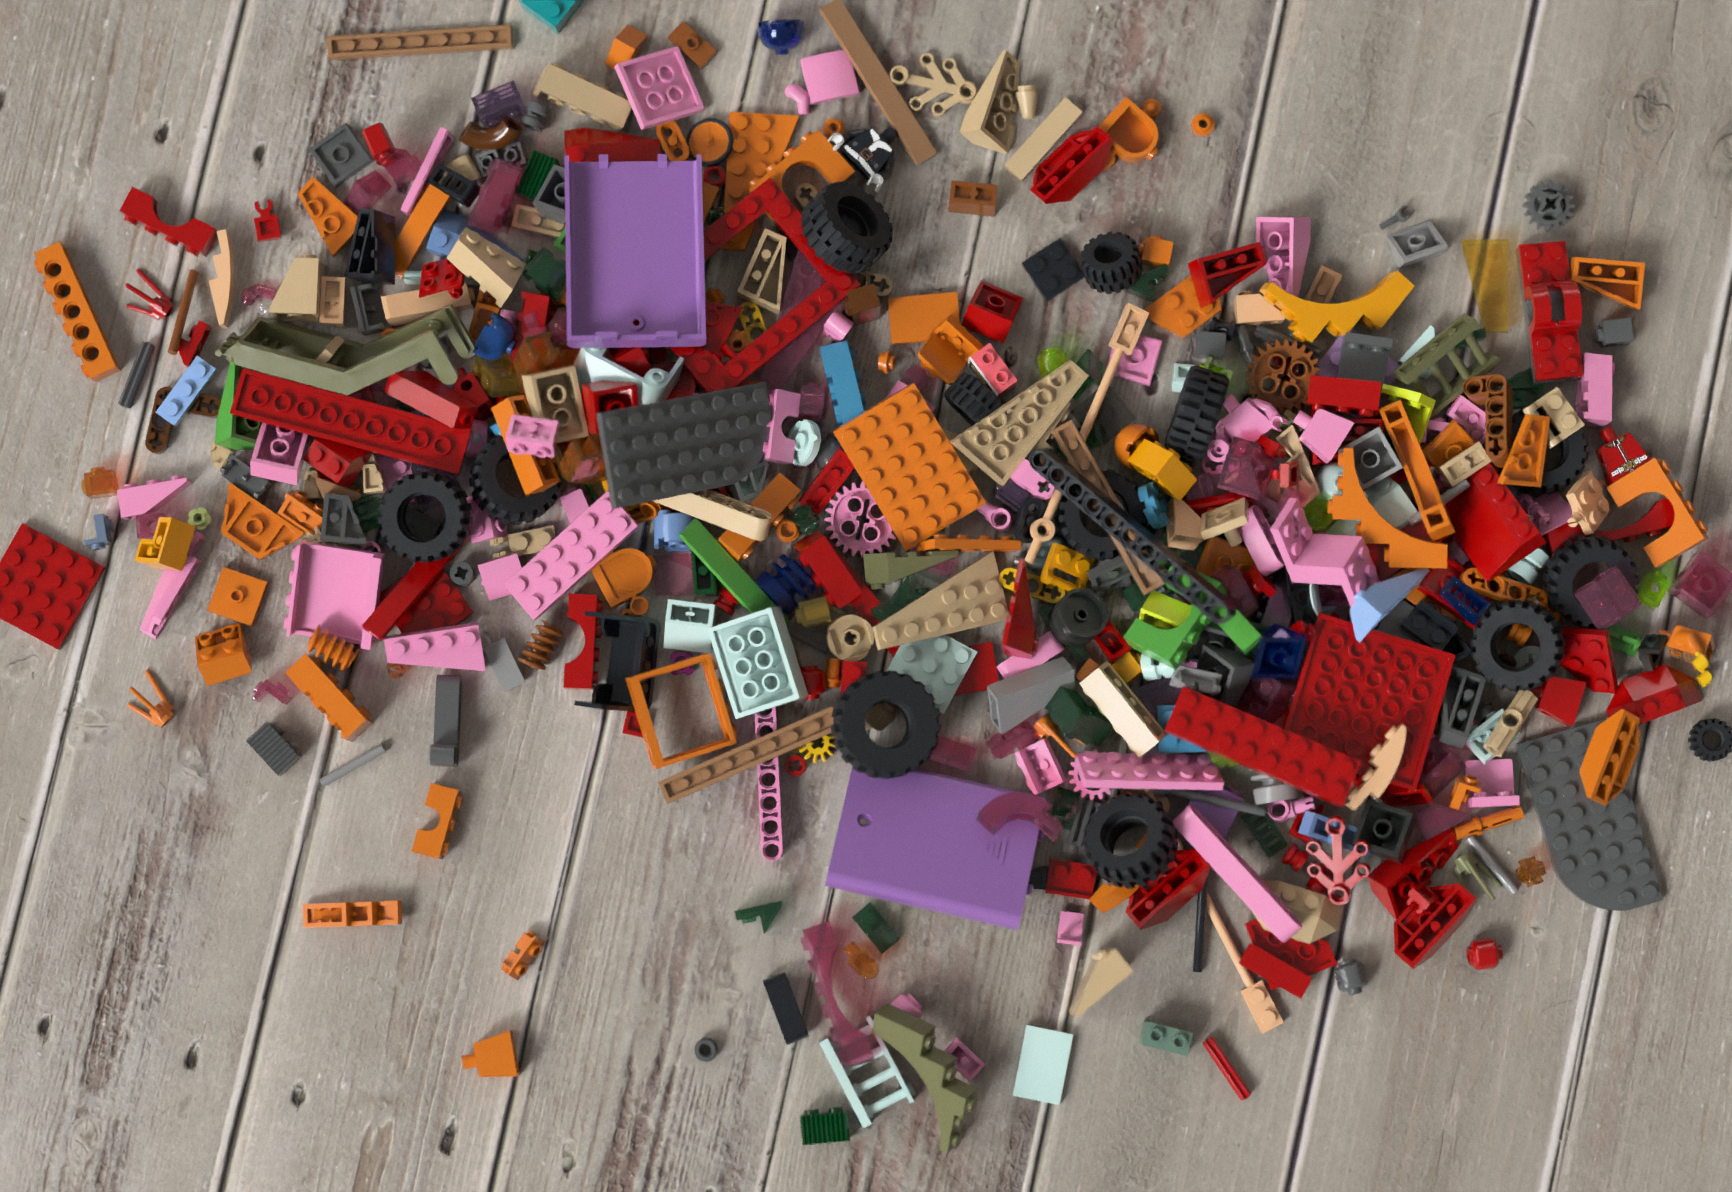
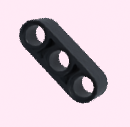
M783 972L763 980L786 1044L789 1045L809 1037L786 973Z

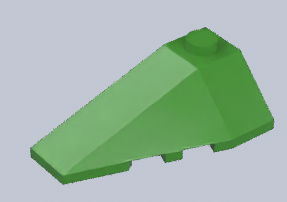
M230 362L216 421L215 444L233 450H254L262 423L230 414L242 368H245Z

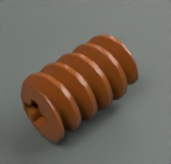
M542 619L540 620L544 625L535 626L539 634L531 633V637L535 642H526L530 650H522L526 658L517 659L537 671L538 669L546 670V666L542 662H550L551 658L547 653L556 652L551 646L552 644H560L556 636L564 637V633L559 628Z

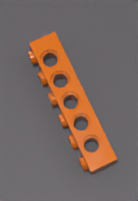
M59 241L35 252L34 255L37 259L34 261L35 267L39 274L43 273L46 279L43 282L47 293L49 295L52 294L56 301L52 303L56 313L62 315L65 323H62V327L66 335H71L74 344L71 347L77 357L80 356L83 365H81V369L85 377H90L91 380L97 382L121 371L66 247ZM57 266H61V273L57 276H52V270ZM65 287H70V294L67 297H62V290ZM74 308H80V314L76 318H71V311ZM83 329H89V336L85 339H81V331ZM98 349V357L94 360H90V352L92 350Z

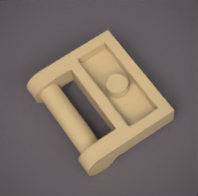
M1558 387L1522 410L1524 414L1539 415L1537 409L1541 407L1546 416L1550 417V421L1559 432V435L1555 437L1552 431L1548 430L1547 446L1549 449L1584 426V423Z

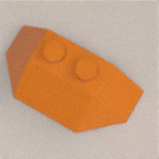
M1620 709L1595 728L1579 770L1587 798L1603 806H1607L1611 800L1624 790L1640 748V730L1638 726L1640 718L1624 709Z

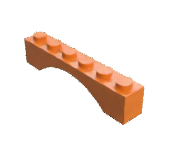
M1401 400L1379 408L1385 427L1410 483L1429 536L1435 541L1454 533V527L1405 406Z

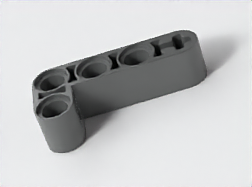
M437 675L434 738L433 744L430 746L431 766L458 767L462 698L461 675Z

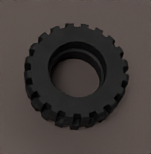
M850 182L830 183L822 188L804 208L801 227H803L802 232L804 237L807 238L808 246L813 248L814 254L818 258L821 257L825 264L834 266V269L838 271L845 270V273H861L868 270L889 249L893 238L892 223H889L890 217L888 213L884 212L883 205L874 199L875 196L871 193L868 194L864 188L856 187Z
M1197 365L1190 367L1166 436L1164 446L1167 450L1171 448L1180 455L1196 460L1203 459L1212 439L1227 393L1229 378L1225 374Z
M1527 407L1513 414V443L1525 416L1522 410ZM1541 407L1537 409L1539 415L1546 416ZM1550 421L1549 429L1556 437L1559 435V432ZM1581 427L1560 442L1561 460L1553 469L1543 471L1541 487L1513 486L1519 487L1522 493L1527 494L1531 492L1534 496H1541L1542 494L1549 495L1562 490L1575 481L1577 476L1582 473L1585 467L1584 462L1588 459L1589 454L1586 452V448L1589 446L1588 439L1583 437V434L1586 433L1584 427Z
M500 435L494 437L477 454L474 459L475 462L471 466L470 473L472 477L469 479V485L474 488L471 493L473 499L480 501L478 507L482 511L487 509L490 512L487 516L492 519L495 517L500 518V523L507 524L511 521L513 525H521L522 522H533L537 517L540 518L545 514L560 495V486L563 484V476H560V472L563 469L561 463L556 462L558 458L557 453H555V457H551L560 482L543 492L531 494L526 498L513 497L502 490L496 479L498 464L505 459H511L503 437Z
M1111 469L1102 471L1116 498L1122 504L1124 511L1145 528L1148 519L1143 511L1146 509L1144 501L1140 503L1138 484L1134 480L1130 481L1127 475L1122 472L1118 474L1115 473V470ZM1076 484L1075 491L1078 495H1081L1082 488L1079 484ZM1062 495L1058 505L1057 519L1060 533L1062 532L1066 544H1069L1073 548L1072 550L1081 553L1087 558L1097 559V561H1105V559H1113L1120 556L1110 536L1100 537L1086 530L1081 521V509L1066 496Z
M417 472L405 475L401 480L395 481L391 485L392 488L384 493V502L380 503L378 509L381 511V517H378V524H382L383 530L380 532L382 537L387 538L388 542L386 544L390 549H395L397 555L409 558L413 562H433L454 554V551L463 546L464 539L469 537L471 532L469 525L473 524V517H470L472 506L471 503L467 502L466 498L468 495L465 490L462 491L459 488L460 485L455 480L452 481L448 476L437 474L436 472ZM419 495L436 497L442 503L446 512V523L443 531L432 539H421L414 536L406 524L405 513L407 506L413 498Z
M1589 534L1587 538L1579 535L1575 536L1574 542L1569 539L1563 542L1564 547L1561 550L1556 548L1553 551V554H1555L1553 560L1548 559L1546 566L1549 567V570L1543 572V579L1547 582L1543 585L1544 592L1548 595V602L1565 619L1573 624L1576 623L1580 627L1587 628L1590 625L1592 628H1600L1601 623L1608 626L1614 623L1613 619L1615 617L1621 619L1625 615L1623 611L1626 608L1631 609L1634 603L1631 602L1632 597H1637L1639 591L1635 588V585L1640 584V577L1635 574L1638 568L1636 563L1632 561L1631 555L1609 538L1599 537L1596 534ZM1595 561L1604 562L1609 569V581L1605 590L1594 599L1578 600L1574 596L1572 588L1577 572L1588 563Z
M1519 599L1496 605L1483 614L1479 619V623L1474 627V636L1471 639L1470 646H1473L1471 655L1472 659L1477 663L1475 667L1478 672H1482L1485 675V680L1489 683L1493 682L1496 684L1495 687L1500 689L1506 688L1509 691L1516 692L1518 690L1526 691L1538 687L1552 677L1564 658V645L1566 644L1565 638L1562 635L1563 629L1561 624L1558 625L1555 620L1556 617L1553 613L1550 614L1546 607L1541 604H1534L1533 601H1521ZM1513 623L1525 624L1537 633L1540 640V652L1532 664L1520 668L1512 667L1504 663L1499 657L1496 650V639L1500 631L1507 625Z
M1126 793L1121 794L1120 798L1112 797L1108 799L1109 802L1107 804H1101L1097 807L1098 811L1095 814H1091L1089 817L1090 824L1085 825L1084 833L1087 836H1083V846L1085 847L1086 857L1102 878L1108 883L1111 882L1114 886L1123 887L1124 885L1126 888H1135L1137 884L1139 887H1143L1150 880L1156 881L1159 879L1158 875L1160 873H1165L1169 869L1167 865L1169 862L1173 863L1176 857L1173 852L1178 850V833L1171 818L1162 806L1149 796L1143 797L1138 793H1133L1130 796ZM1133 827H1148L1146 839L1137 850L1126 855L1113 854L1115 843L1122 833Z

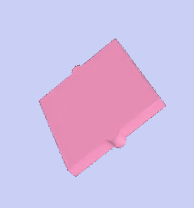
M517 552L477 564L482 578L481 585L485 587L489 601L511 595L504 584L522 569Z

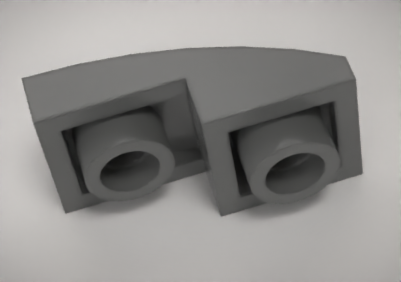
M522 141L515 142L502 149L489 150L475 156L482 178L523 167L529 160Z

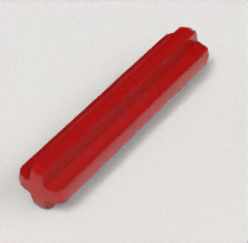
M1207 1038L1203 1042V1046L1239 1099L1242 1101L1247 1099L1251 1095L1250 1090L1215 1038Z

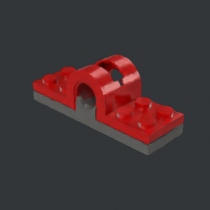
M1556 241L1519 245L1516 249L1533 384L1580 380L1584 375L1577 330L1580 328L1582 321V302L1577 283L1570 279L1566 242Z

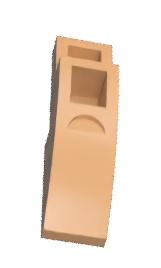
M1399 725L1397 728L1392 726L1385 734L1387 740L1382 745L1377 744L1369 753L1371 759L1368 762L1375 769L1372 770L1370 768L1362 776L1361 779L1364 782L1359 788L1355 786L1348 793V801L1345 805L1351 810H1356L1369 794L1374 799L1379 798L1388 786L1403 753L1406 737V727L1404 725Z

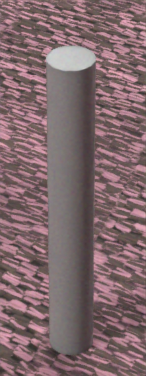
M1466 479L1441 495L1444 505L1470 487ZM1418 511L1407 519L1411 527L1423 520L1420 512Z
M380 744L319 780L322 786L325 787L386 751L383 745Z
M1474 835L1469 836L1466 842L1512 895L1517 892L1519 888Z

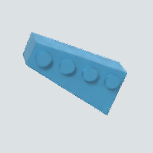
M847 341L820 346L837 427L863 413V405H866L864 392H859L857 384L861 382L858 368L854 369L852 360H856L853 346L848 347Z

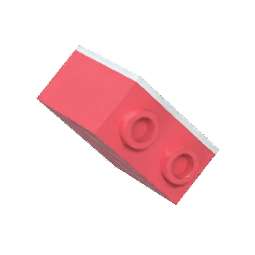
M990 343L969 357L968 368L999 399L1016 388L1017 379Z

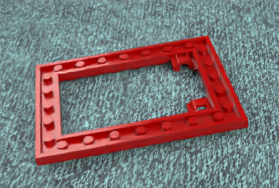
M771 177L703 231L704 262L764 213L768 212L826 283L738 354L727 342L712 354L707 349L704 351L700 346L669 347L678 359L680 357L684 358L683 365L706 392L737 387L847 297L846 291L860 286V283L851 273H845V270H835L834 266H828L821 257L818 258L814 254L815 251L808 246L807 238L804 237L802 232V214ZM727 355L731 360L724 364L721 360Z

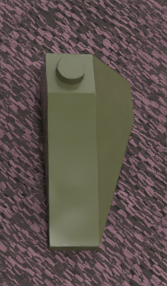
M958 550L925 552V554L907 552L899 556L895 553L863 554L866 585L871 586V590L885 589V585L895 583L959 557Z

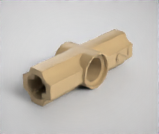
M1519 690L1508 709L1502 713L1500 721L1484 744V748L1488 753L1495 757H1502L1538 702V698L1532 692ZM1513 720L1516 722V725H1507L1505 721Z

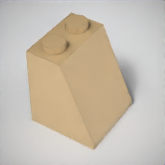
M303 254L302 258L295 257L269 307V313L277 321L319 322L321 277L326 276V267L319 258H316V255Z

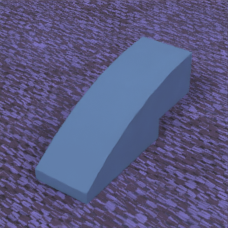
M1305 810L1298 833L1332 845V836L1326 831V823L1329 818ZM1333 822L1334 827H1341L1339 822ZM1346 824V829L1342 834L1343 849L1349 851L1354 849L1355 845L1352 842L1357 827ZM1367 852L1364 856L1371 857L1372 853Z

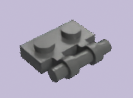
M1121 555L1087 571L1091 586L1094 589L1093 592L1097 593L1101 598L1104 596L1108 598L1113 595V592L1123 587L1126 589L1135 582Z

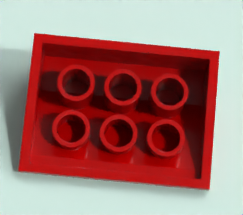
M1490 463L1466 480L1470 485L1469 488L1445 504L1455 530L1452 534L1487 583L1547 543L1505 484L1497 483L1500 476Z

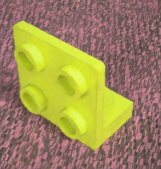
M1383 384L1381 393L1389 396L1388 401H1391V403L1398 400L1402 401L1421 444L1436 400L1422 393ZM1384 424V425H1383V433H1384V435L1389 436L1388 431H1387V429H1386V427H1385V424Z

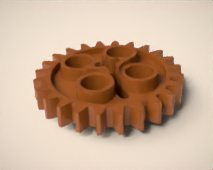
M1285 337L1283 344H1280L1278 339L1275 338L1273 346L1266 341L1265 350L1258 346L1260 354H1251V357L1255 360L1254 363L1247 362V366L1252 369L1245 372V376L1251 377V379L1245 381L1246 385L1253 386L1248 390L1249 394L1256 393L1253 399L1257 398L1270 402L1274 407L1278 408L1279 414H1282L1284 408L1292 412V406L1301 410V402L1307 405L1306 398L1308 397L1310 375H1316L1315 373L1321 371L1320 366H1313L1318 362L1317 357L1310 358L1313 354L1311 349L1304 352L1306 348L1304 343L1297 347L1296 339L1289 344L1288 339ZM1280 356L1282 358L1281 364L1276 367L1271 366L1270 360L1272 357ZM1289 356H1291V361L1289 362L1288 367L1286 368L1288 378H1283L1280 386V392L1278 395H1275V391L1277 390L1278 385L1280 384V378L1278 374H1283L1286 366V360ZM1297 363L1304 365V370L1299 374L1292 372L1293 366ZM1272 378L1274 379V384L1271 388L1262 387L1263 380ZM1294 385L1296 392L1293 395L1288 396L1284 394L1287 386Z

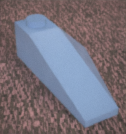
M1423 568L1373 584L1366 591L1361 589L1353 598L1355 603L1349 609L1356 640L1361 642L1421 582L1430 570Z

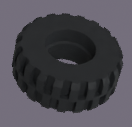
M890 670L874 672L852 682L846 687L844 693L840 694L837 699V706L832 712L834 719L833 725H831V734L835 736L836 741H834L836 749L841 751L842 759L846 763H850L855 771L865 773L868 777L895 778L919 769L920 765L929 760L932 750L936 749L939 742L937 735L941 733V724H938V716L941 715L939 708H935L933 703L935 698L932 693L928 694L924 689L926 686L920 681L916 682L913 680L912 676ZM887 702L894 704L902 711L905 717V736L895 746H878L867 734L865 725L867 713L878 703Z

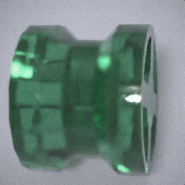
M809 505L798 507L791 516L792 522L799 526L800 532L804 535L815 532L821 523L820 518L814 514L813 509Z

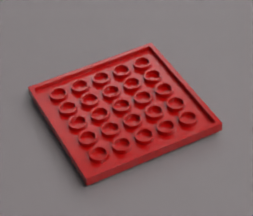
M1318 613L1314 624L1318 631L1315 638L1309 642L1284 729L1362 761L1357 774L1363 776L1370 768L1372 770L1375 769L1368 762L1371 759L1369 753L1377 744L1382 745L1387 740L1385 734L1392 726L1397 728L1399 725H1404L1406 727V737L1403 753L1389 784L1410 791H1416L1455 654L1374 629L1359 642L1355 637L1353 623Z

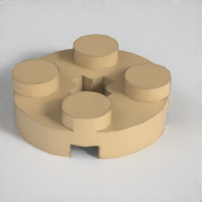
M852 614L842 615L836 618L827 628V646L830 652L838 659L858 661L869 653L868 651L874 642V632L871 625L863 618ZM849 631L851 634L856 635L851 645L844 640V637L847 636L846 633Z

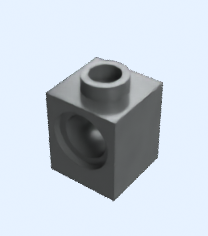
M1631 318L1605 320L1598 324L1596 339L1600 342L1601 348L1629 345L1633 342Z

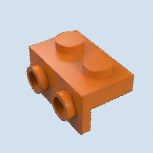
M292 490L285 494L286 500L277 515L306 535L309 530L315 533L314 528L317 525L320 528L322 527L324 506L312 503L308 500V496L299 490Z

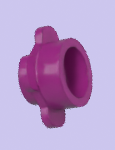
M673 652L670 656L672 663L694 657L690 652L686 654ZM691 665L671 673L673 675H678L679 673L691 675L694 670Z

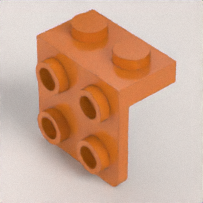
M950 315L933 329L918 352V357L944 382L952 385L964 369L969 357L984 346Z

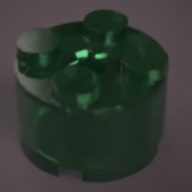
M542 247L521 274L528 282L533 279V283L536 285L535 288L544 295L550 296L552 300L559 302L566 294V262L562 259L558 262L553 258L554 255L548 249Z

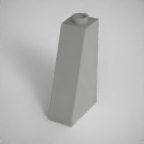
M1062 656L988 685L991 721L1001 734L1006 733L1075 688L1074 677L1077 673L1072 663L1069 664Z

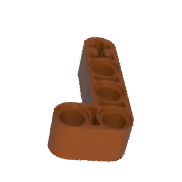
M1501 374L1470 377L1463 383V392L1474 405H1485L1486 454L1495 466L1502 468L1513 446L1512 388ZM1503 385L1502 389L1495 391L1498 386ZM1480 388L1477 393L1472 394L1475 389ZM1503 407L1500 412L1495 413L1498 408ZM1503 429L1501 433L1495 434L1497 430Z

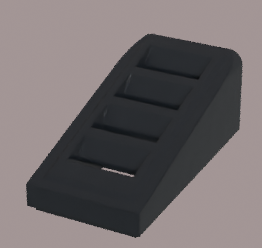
M439 163L427 181L429 185L431 184L467 208H470L481 191L475 182ZM444 173H446V177L444 178L442 183L439 184L438 182L440 181ZM452 178H454V180H453V182L451 183V185L449 186V188H446V187L448 186V184L450 183V181L452 180ZM462 183L460 189L457 191V193H455L456 189Z

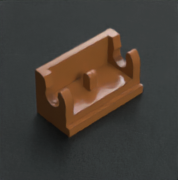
M951 180L948 212L994 217L998 185Z

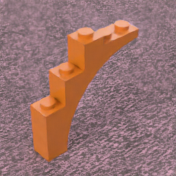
M1343 447V452H1338V466H1342V476H1338L1337 489L1342 490V494H1332V499H1328L1327 513L1332 514V519L1360 520V524L1356 523V536H1363L1365 543L1389 544V548H1384V562H1388L1390 568H1447V543L1427 541L1411 536L1392 526L1378 514L1367 500L1359 484L1354 465L1353 447Z

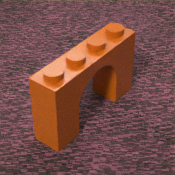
M819 130L814 133L809 131L800 139L801 145L797 148L794 146L789 148L783 154L785 158L779 164L777 161H774L766 169L768 173L762 178L757 176L748 184L750 189L747 194L749 195L770 177L783 192V175L790 168L798 165L813 167L829 184L835 182L845 183L853 176L855 171L838 151L833 150V145L827 141ZM764 213L772 221V223L779 229V231L783 235H785V232L779 227V225L774 221V219L769 215V213Z
M1653 458L1606 487L1617 506L1621 508L1650 492L1663 494L1672 503L1675 512L1672 527L1666 534L1643 547L1655 568L1664 566L1709 538L1706 534L1708 532L1707 526L1702 520L1698 521L1694 515V512H1696L1694 505L1689 499L1685 500L1682 495L1684 490L1677 479H1672L1669 474L1671 472L1670 466L1664 459L1661 461L1660 458Z

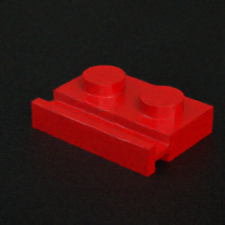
M1050 859L1045 893L1090 899L1093 896L1096 869L1089 864Z

